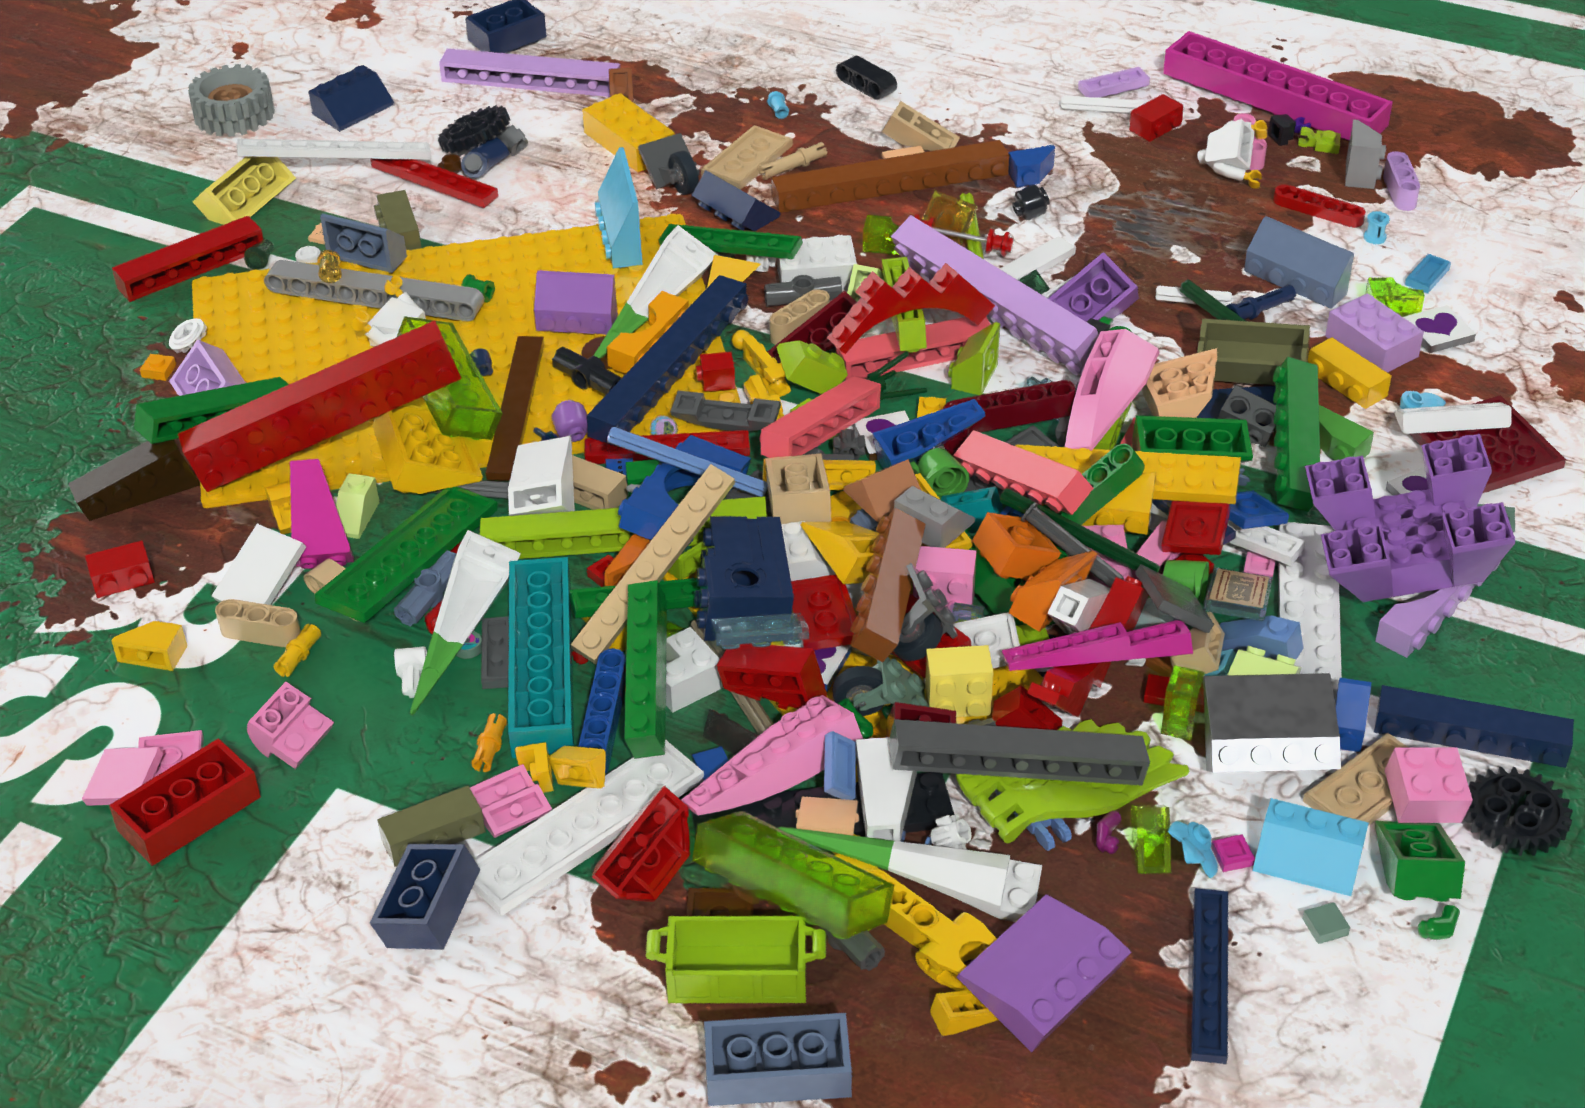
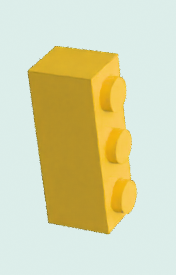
M1331 337L1309 350L1308 363L1318 365V378L1364 409L1388 397L1392 375Z

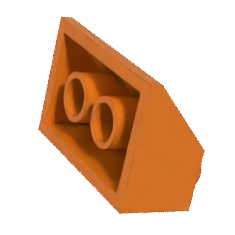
M1089 551L1057 559L1048 567L1043 566L1035 577L1031 575L1025 585H1018L1010 598L1013 604L1009 614L1040 632L1053 621L1047 613L1060 587L1086 580L1098 553Z

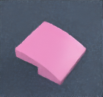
M523 764L470 787L482 810L484 825L494 838L552 811V807L540 786L533 783Z

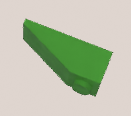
M1319 405L1320 448L1329 458L1333 460L1357 456L1365 458L1370 454L1374 435L1373 431Z

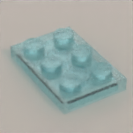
M802 613L711 619L712 634L716 646L722 645L723 649H736L740 647V644L752 643L755 647L770 646L771 642L783 641V644L796 645L800 644L801 640L809 639V627Z

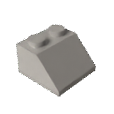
M1353 120L1346 159L1345 186L1374 189L1376 180L1381 179L1382 165H1379V160H1384L1386 145H1382L1381 134L1359 120Z
M911 486L894 500V508L896 507L926 523L922 543L930 547L945 548L975 522V517L914 486Z

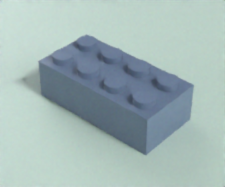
M846 1013L704 1021L708 1106L852 1097V1071Z

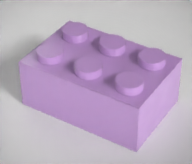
M1367 293L1329 312L1325 336L1328 339L1334 338L1385 372H1389L1419 357L1424 331Z

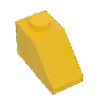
M152 621L117 635L111 641L117 662L169 671L174 670L187 648L182 625Z

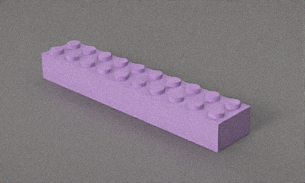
M912 215L893 233L891 238L896 245L894 247L895 251L901 257H907L910 268L917 271L925 281L929 283L936 272L947 263L995 305L987 315L993 323H1000V328L1006 327L1017 339H1025L1036 351L1042 350L1046 352L1047 356L1055 363L1061 362L1065 364L1066 368L1074 375H1082L1086 361L1099 336L1094 326Z

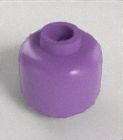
M573 400L563 401L556 406L551 418L560 438L570 436L572 442L583 439L588 433L585 407Z

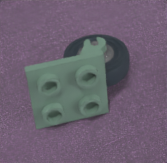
M888 657L884 662L877 660V664L873 667L856 666L840 673L833 684L834 702L838 704L841 700L848 698L863 716L879 711L885 704L892 703L894 705V702L929 707L925 697V684L917 674H911L904 669L896 659Z

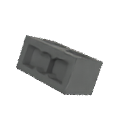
M1235 385L1224 403L1218 419L1247 420L1250 442L1266 447L1276 430V425L1274 424L1276 405Z

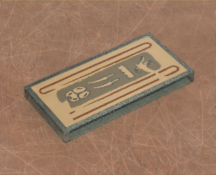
M1214 567L1205 599L1204 610L1263 621L1266 616L1273 577Z

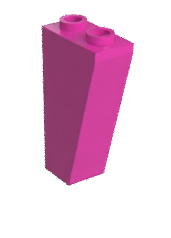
M319 459L290 461L291 538L303 542L306 546L296 566L304 569H313L326 559H332L341 566L354 562V555Z

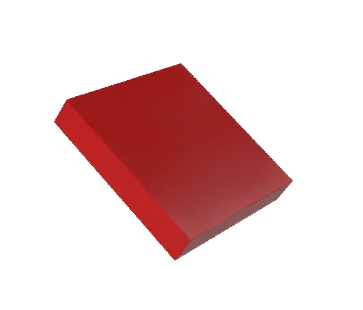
M1172 501L1162 540V551L1221 555L1230 515V505L1228 503Z

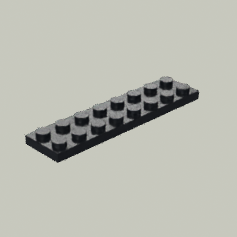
M927 772L916 775L903 830L906 833L932 830L938 827L936 819L947 815H954L943 773ZM856 782V798L853 800H858L857 814H859V821L855 822L854 834L866 837L859 782ZM824 787L777 793L743 806L699 816L691 811L700 862L805 848L808 846L812 847L813 845L781 836L778 833L779 827L796 829L798 819L796 818V810L800 808L802 796L840 798L824 792Z

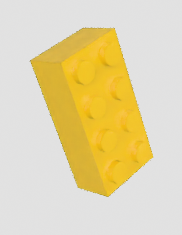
M621 93L612 95L608 99L593 103L591 106L582 109L584 133L613 155H616L618 148L624 147L628 166L637 173L647 169L638 146L675 135L674 131Z

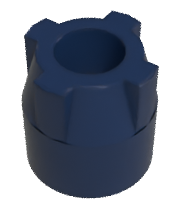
M482 348L472 351L469 360L476 377L481 378V376L491 375L493 369L490 353Z

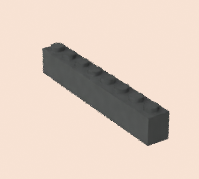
M894 719L888 742L893 770L1143 785L1150 764L1143 736Z

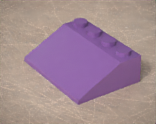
M1046 894L957 975V978L1032 1053L1120 968L1131 954V951L1106 927Z

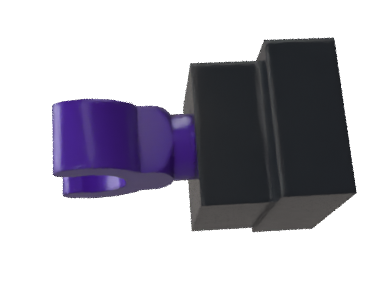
M1288 114L1274 115L1270 118L1267 135L1279 146L1287 145L1289 140H1293L1294 133H1301V127L1310 128L1311 123L1304 124V117L1293 120Z

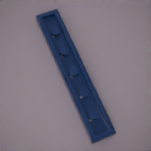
M1195 888L1193 901L1191 1061L1227 1064L1228 891Z

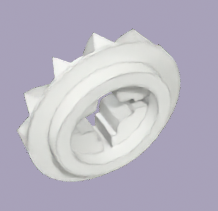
M198 318L181 323L173 331L169 339V346L176 353L187 352L197 340L205 337L207 326Z

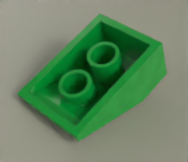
M1375 821V831L1384 875L1393 896L1408 901L1415 900L1416 897L1430 898L1439 902H1446L1449 899H1461L1465 860L1440 823Z

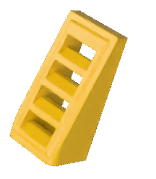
M970 990L938 993L930 1009L931 1016L942 1036L957 1034L999 1020Z

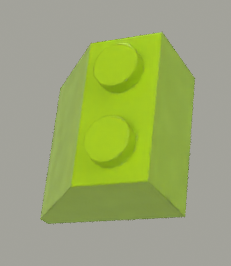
M994 322L968 338L965 346L959 348L957 360L951 363L948 377L952 378L951 389L976 395L983 394L998 366L1000 323Z
M798 340L780 343L776 347L787 380L820 394L842 383L848 375L844 360L838 354H830L823 351L815 344H807Z

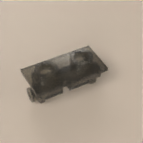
M709 709L703 737L720 747L722 746L732 754L736 755L760 735L732 721L725 713L719 714Z

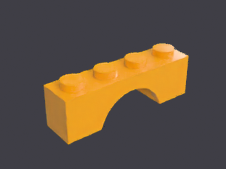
M661 291L648 304L649 325L651 327L637 333H620L607 346L608 366L612 367L613 370L626 374L689 308V300Z

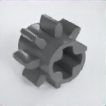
M856 429L841 430L838 437H833V454H854L855 460H858L860 455L866 454L865 436H858Z

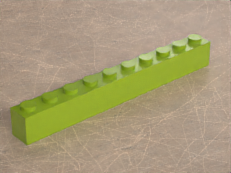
M765 496L722 500L711 516L747 517V519L767 517ZM619 508L481 518L480 523L481 536L521 553L519 559L621 551L634 533L619 528L621 516L618 515ZM710 517L688 546H695L703 541L704 528H709Z

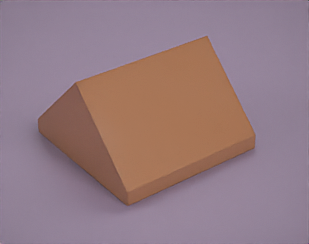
M905 460L844 486V492L875 521L879 522L884 515L889 516L894 509V500L911 486L920 490L921 488L909 460Z

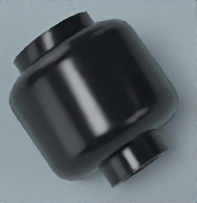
M1033 184L1015 193V202L1012 203V207L1017 216L1022 215L1024 219L1032 220L1047 212V205L1050 204V200L1043 187L1039 188Z

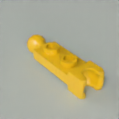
M745 330L736 331L731 340L733 346L738 350H743L744 360L756 374L766 379L772 393L778 394L779 397L790 393L791 388L785 380L786 375L782 363H778L774 357H771L764 345L759 343L749 332Z

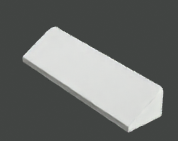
M1501 402L1395 410L1399 426L1405 434L1506 428L1511 426V407Z

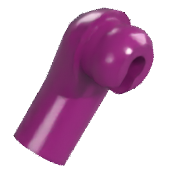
M1113 810L1106 813L1097 823L1096 846L1101 852L1106 851L1109 854H1114L1118 849L1119 839L1111 836L1112 831L1121 822V816L1117 811Z

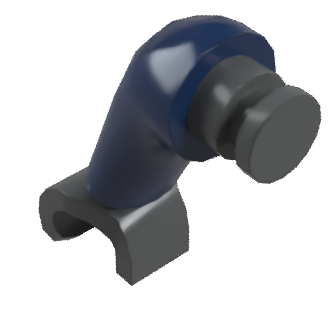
M514 125L506 127V129L501 131V134L495 135L494 139L477 146L463 157L461 162L463 172L471 178L483 176L494 165L509 156L510 153L515 156L527 147L526 135L520 128L517 129Z

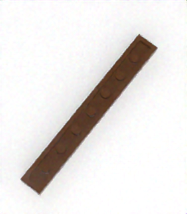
M517 337L487 464V480L510 481L517 447L523 443L544 348V337Z

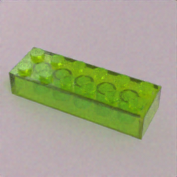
M404 316L397 337L434 320ZM436 321L462 379L422 397L442 435L469 437L474 440H492L503 413L453 323Z
M744 811L698 824L692 861L704 866L705 870L710 873L719 874L729 879L731 884L743 886L754 892L755 896L778 904L780 909L793 912L805 918L807 923L818 925L830 931L834 937L840 939L851 938V936L872 930L874 927L888 922L894 890L893 884Z

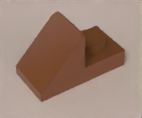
M632 68L609 69L610 97L621 93L634 103Z

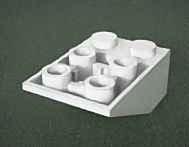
M570 436L518 445L508 486L510 516L575 511L572 441Z

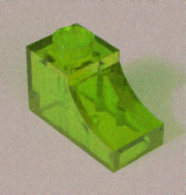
M867 215L863 229V252L899 255L894 249L896 245L891 236L900 226L892 222L891 216Z
M1368 278L1365 294H1370L1400 316L1404 317L1422 312L1425 298L1423 290L1402 286L1394 278Z

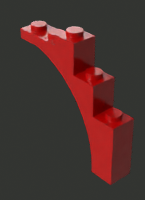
M947 263L936 272L929 283L909 267L898 278L893 287L872 271L855 291L861 298L851 307L842 321L834 327L827 339L841 352L846 354L862 334L880 322L900 313L923 308L946 309L957 312L979 325L995 305Z

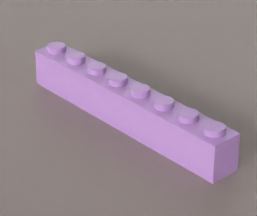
M449 48L446 49L439 61L442 82L610 97L609 69L620 68L619 63Z

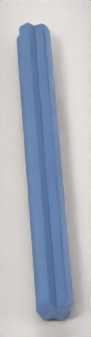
M612 427L608 433L607 441L619 447L700 476L712 464L735 479L733 488L758 497H763L767 491L766 481L617 427Z

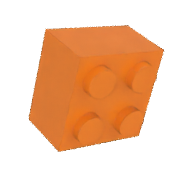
M987 512L972 542L980 550V555L994 568L993 571L998 576L1006 579L1009 577L1021 578L1027 581L1031 575L1035 577L1043 566L1048 567L1059 558L1061 552L1052 541L1028 521L1022 522V517Z

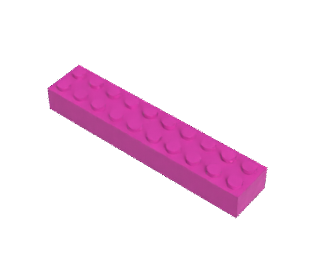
M1191 31L1185 33L1165 51L1163 74L1191 83L1193 86L1208 89L1215 94H1222L1235 101L1250 104L1254 108L1264 109L1274 115L1288 114L1293 120L1304 117V124L1311 123V127L1316 130H1331L1335 133H1341L1340 138L1350 140L1353 120H1359L1379 134L1389 125L1393 101Z

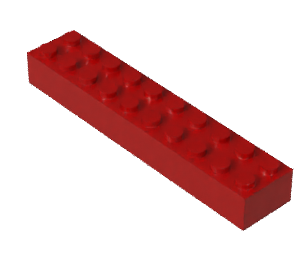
M434 320L178 433L185 457L205 491L209 492L462 378Z

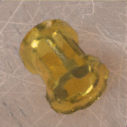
M332 250L322 251L317 258L319 278L325 283H335L342 275L339 266L341 262L340 256Z

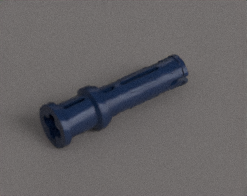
M1286 285L1256 298L1246 297L1240 303H1230L1226 306L1243 319L1252 320L1257 318L1262 311L1295 300L1296 291L1293 286Z

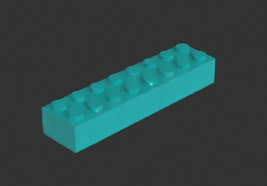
M568 557L509 561L508 735L512 758H517L515 753L516 747L546 742L549 755H552L563 746H574L572 648L570 645L572 643V619L569 599L571 581Z

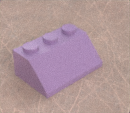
M201 340L195 342L169 381L179 396L246 383L224 350Z

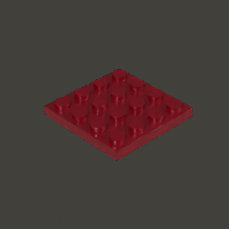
M1501 395L1473 404L1501 402L1511 407L1510 427L1410 434L1420 446L1434 441H1445L1461 438L1465 435L1480 434L1492 470L1483 493L1562 469L1566 462V459Z

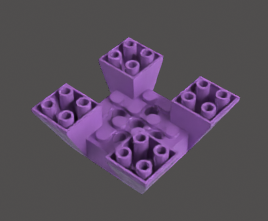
M1480 434L1465 435L1461 438L1445 441L1439 440L1421 445L1428 484L1427 490H1415L1410 493L1388 495L1373 499L1372 488L1363 456L1346 457L1341 460L1318 462L1305 466L1313 504L1335 530L1331 533L1321 534L1329 575L1362 602L1484 582L1513 547L1515 537L1503 502L1489 503L1477 507L1492 473Z

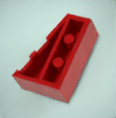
M730 642L716 665L724 689L758 701L763 697L778 702V708L787 710L789 706L799 709L814 697L821 695L827 697L814 648Z

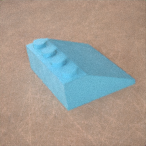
M624 147L618 148L598 191L599 202L594 203L599 231H601L602 243L605 248L606 259H611L613 268L643 265L638 200Z

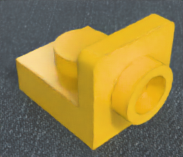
M546 742L516 747L515 753L518 765L523 764L526 770L531 772L532 781H538L543 793L554 791L552 767L548 760L549 752Z

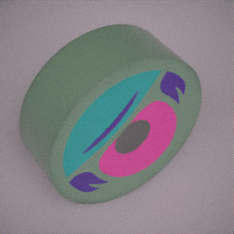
M473 631L456 656L469 659L479 655L482 651V638L480 634Z

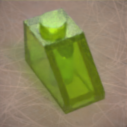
M1164 804L1131 805L1132 841L1137 873H1171V844L1168 832L1170 827V807Z

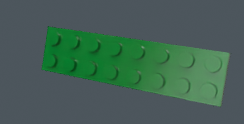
M458 486L442 490L316 592L315 604L365 623L414 582V579L421 575L423 569H429L447 550L450 551L459 544L467 530L473 532L479 527L481 518L492 516L497 511L498 501Z

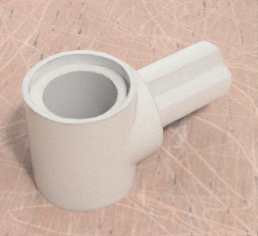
M426 646L395 649L394 652L396 674L402 679V693L409 696V698H414L427 655Z

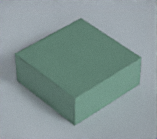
M1335 902L1304 910L1302 919L1317 944L1349 935L1350 926Z

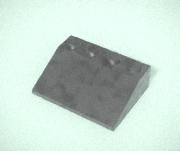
M1330 673L1203 676L1206 771L1240 772L1341 769L1340 734Z

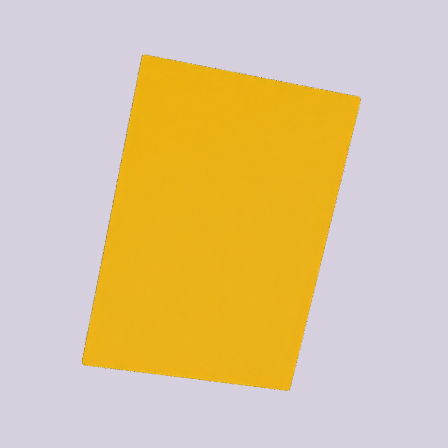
M668 214L666 216L639 219L643 265L613 268L611 259H606L598 224L406 250L407 257L393 273L332 259L307 264L389 276L398 275L403 278L458 286L462 285L463 279L468 274L474 275L476 279L482 281L489 280L494 282L495 291L492 299L488 303H483L476 317L471 321L425 315L426 324L434 320L436 321L462 379L407 403L459 414L480 468H484L488 464L518 336L544 337L543 353L522 445L532 443L533 441L539 442L560 438L551 418L553 411L559 403L566 400L579 402L585 407L588 415L606 396L592 387L584 390L580 389L573 382L570 375L553 367L552 359L555 356L556 350L560 347L568 348L582 356V348L587 342L606 335L536 331L534 303L537 271L614 274L617 313L619 315L661 247L659 238L669 224H686L681 214ZM270 269L251 270L235 274L227 273L212 277L203 276L192 281L193 319H201L207 326L206 335L201 338V341L224 350L246 383L281 377L288 384H291L375 347L370 346L369 338L365 335L366 332L364 330L356 331L352 328V321L359 310L368 313L371 320L381 308L272 292L264 283V278ZM702 276L678 296L689 300V307L706 290ZM649 320L645 322L642 326H640L633 333L641 332L650 328L651 326L649 325ZM716 337L711 342L709 348L701 354L725 352L721 337ZM482 348L490 353L493 373L478 378L471 367L469 356L472 351ZM699 356L693 365L691 364L684 372L682 378L678 379L671 386L670 391L658 400L657 405L646 413L643 420L637 423L630 433L639 436L653 435L651 431L656 430H651L652 423L655 419L662 416L668 417L674 422V434L728 431L684 421L672 416L671 409L678 390L703 393L706 400L741 403L736 385L735 389L704 392L702 381L697 382L696 366L700 365ZM607 369L622 378L625 375L619 371ZM375 418L209 492L205 491L200 482L202 507L213 508L268 500L265 487L290 481V461L319 459L330 490L340 489L349 473L375 477L376 483L391 481L372 428ZM665 421L663 434H671L674 427L669 421ZM588 433L583 439L572 442V454L585 453V438H590Z

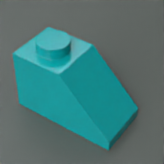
M996 486L945 495L941 498L942 501L975 517V522L971 525L969 531L971 533L978 531L987 512L1000 514L1003 511Z

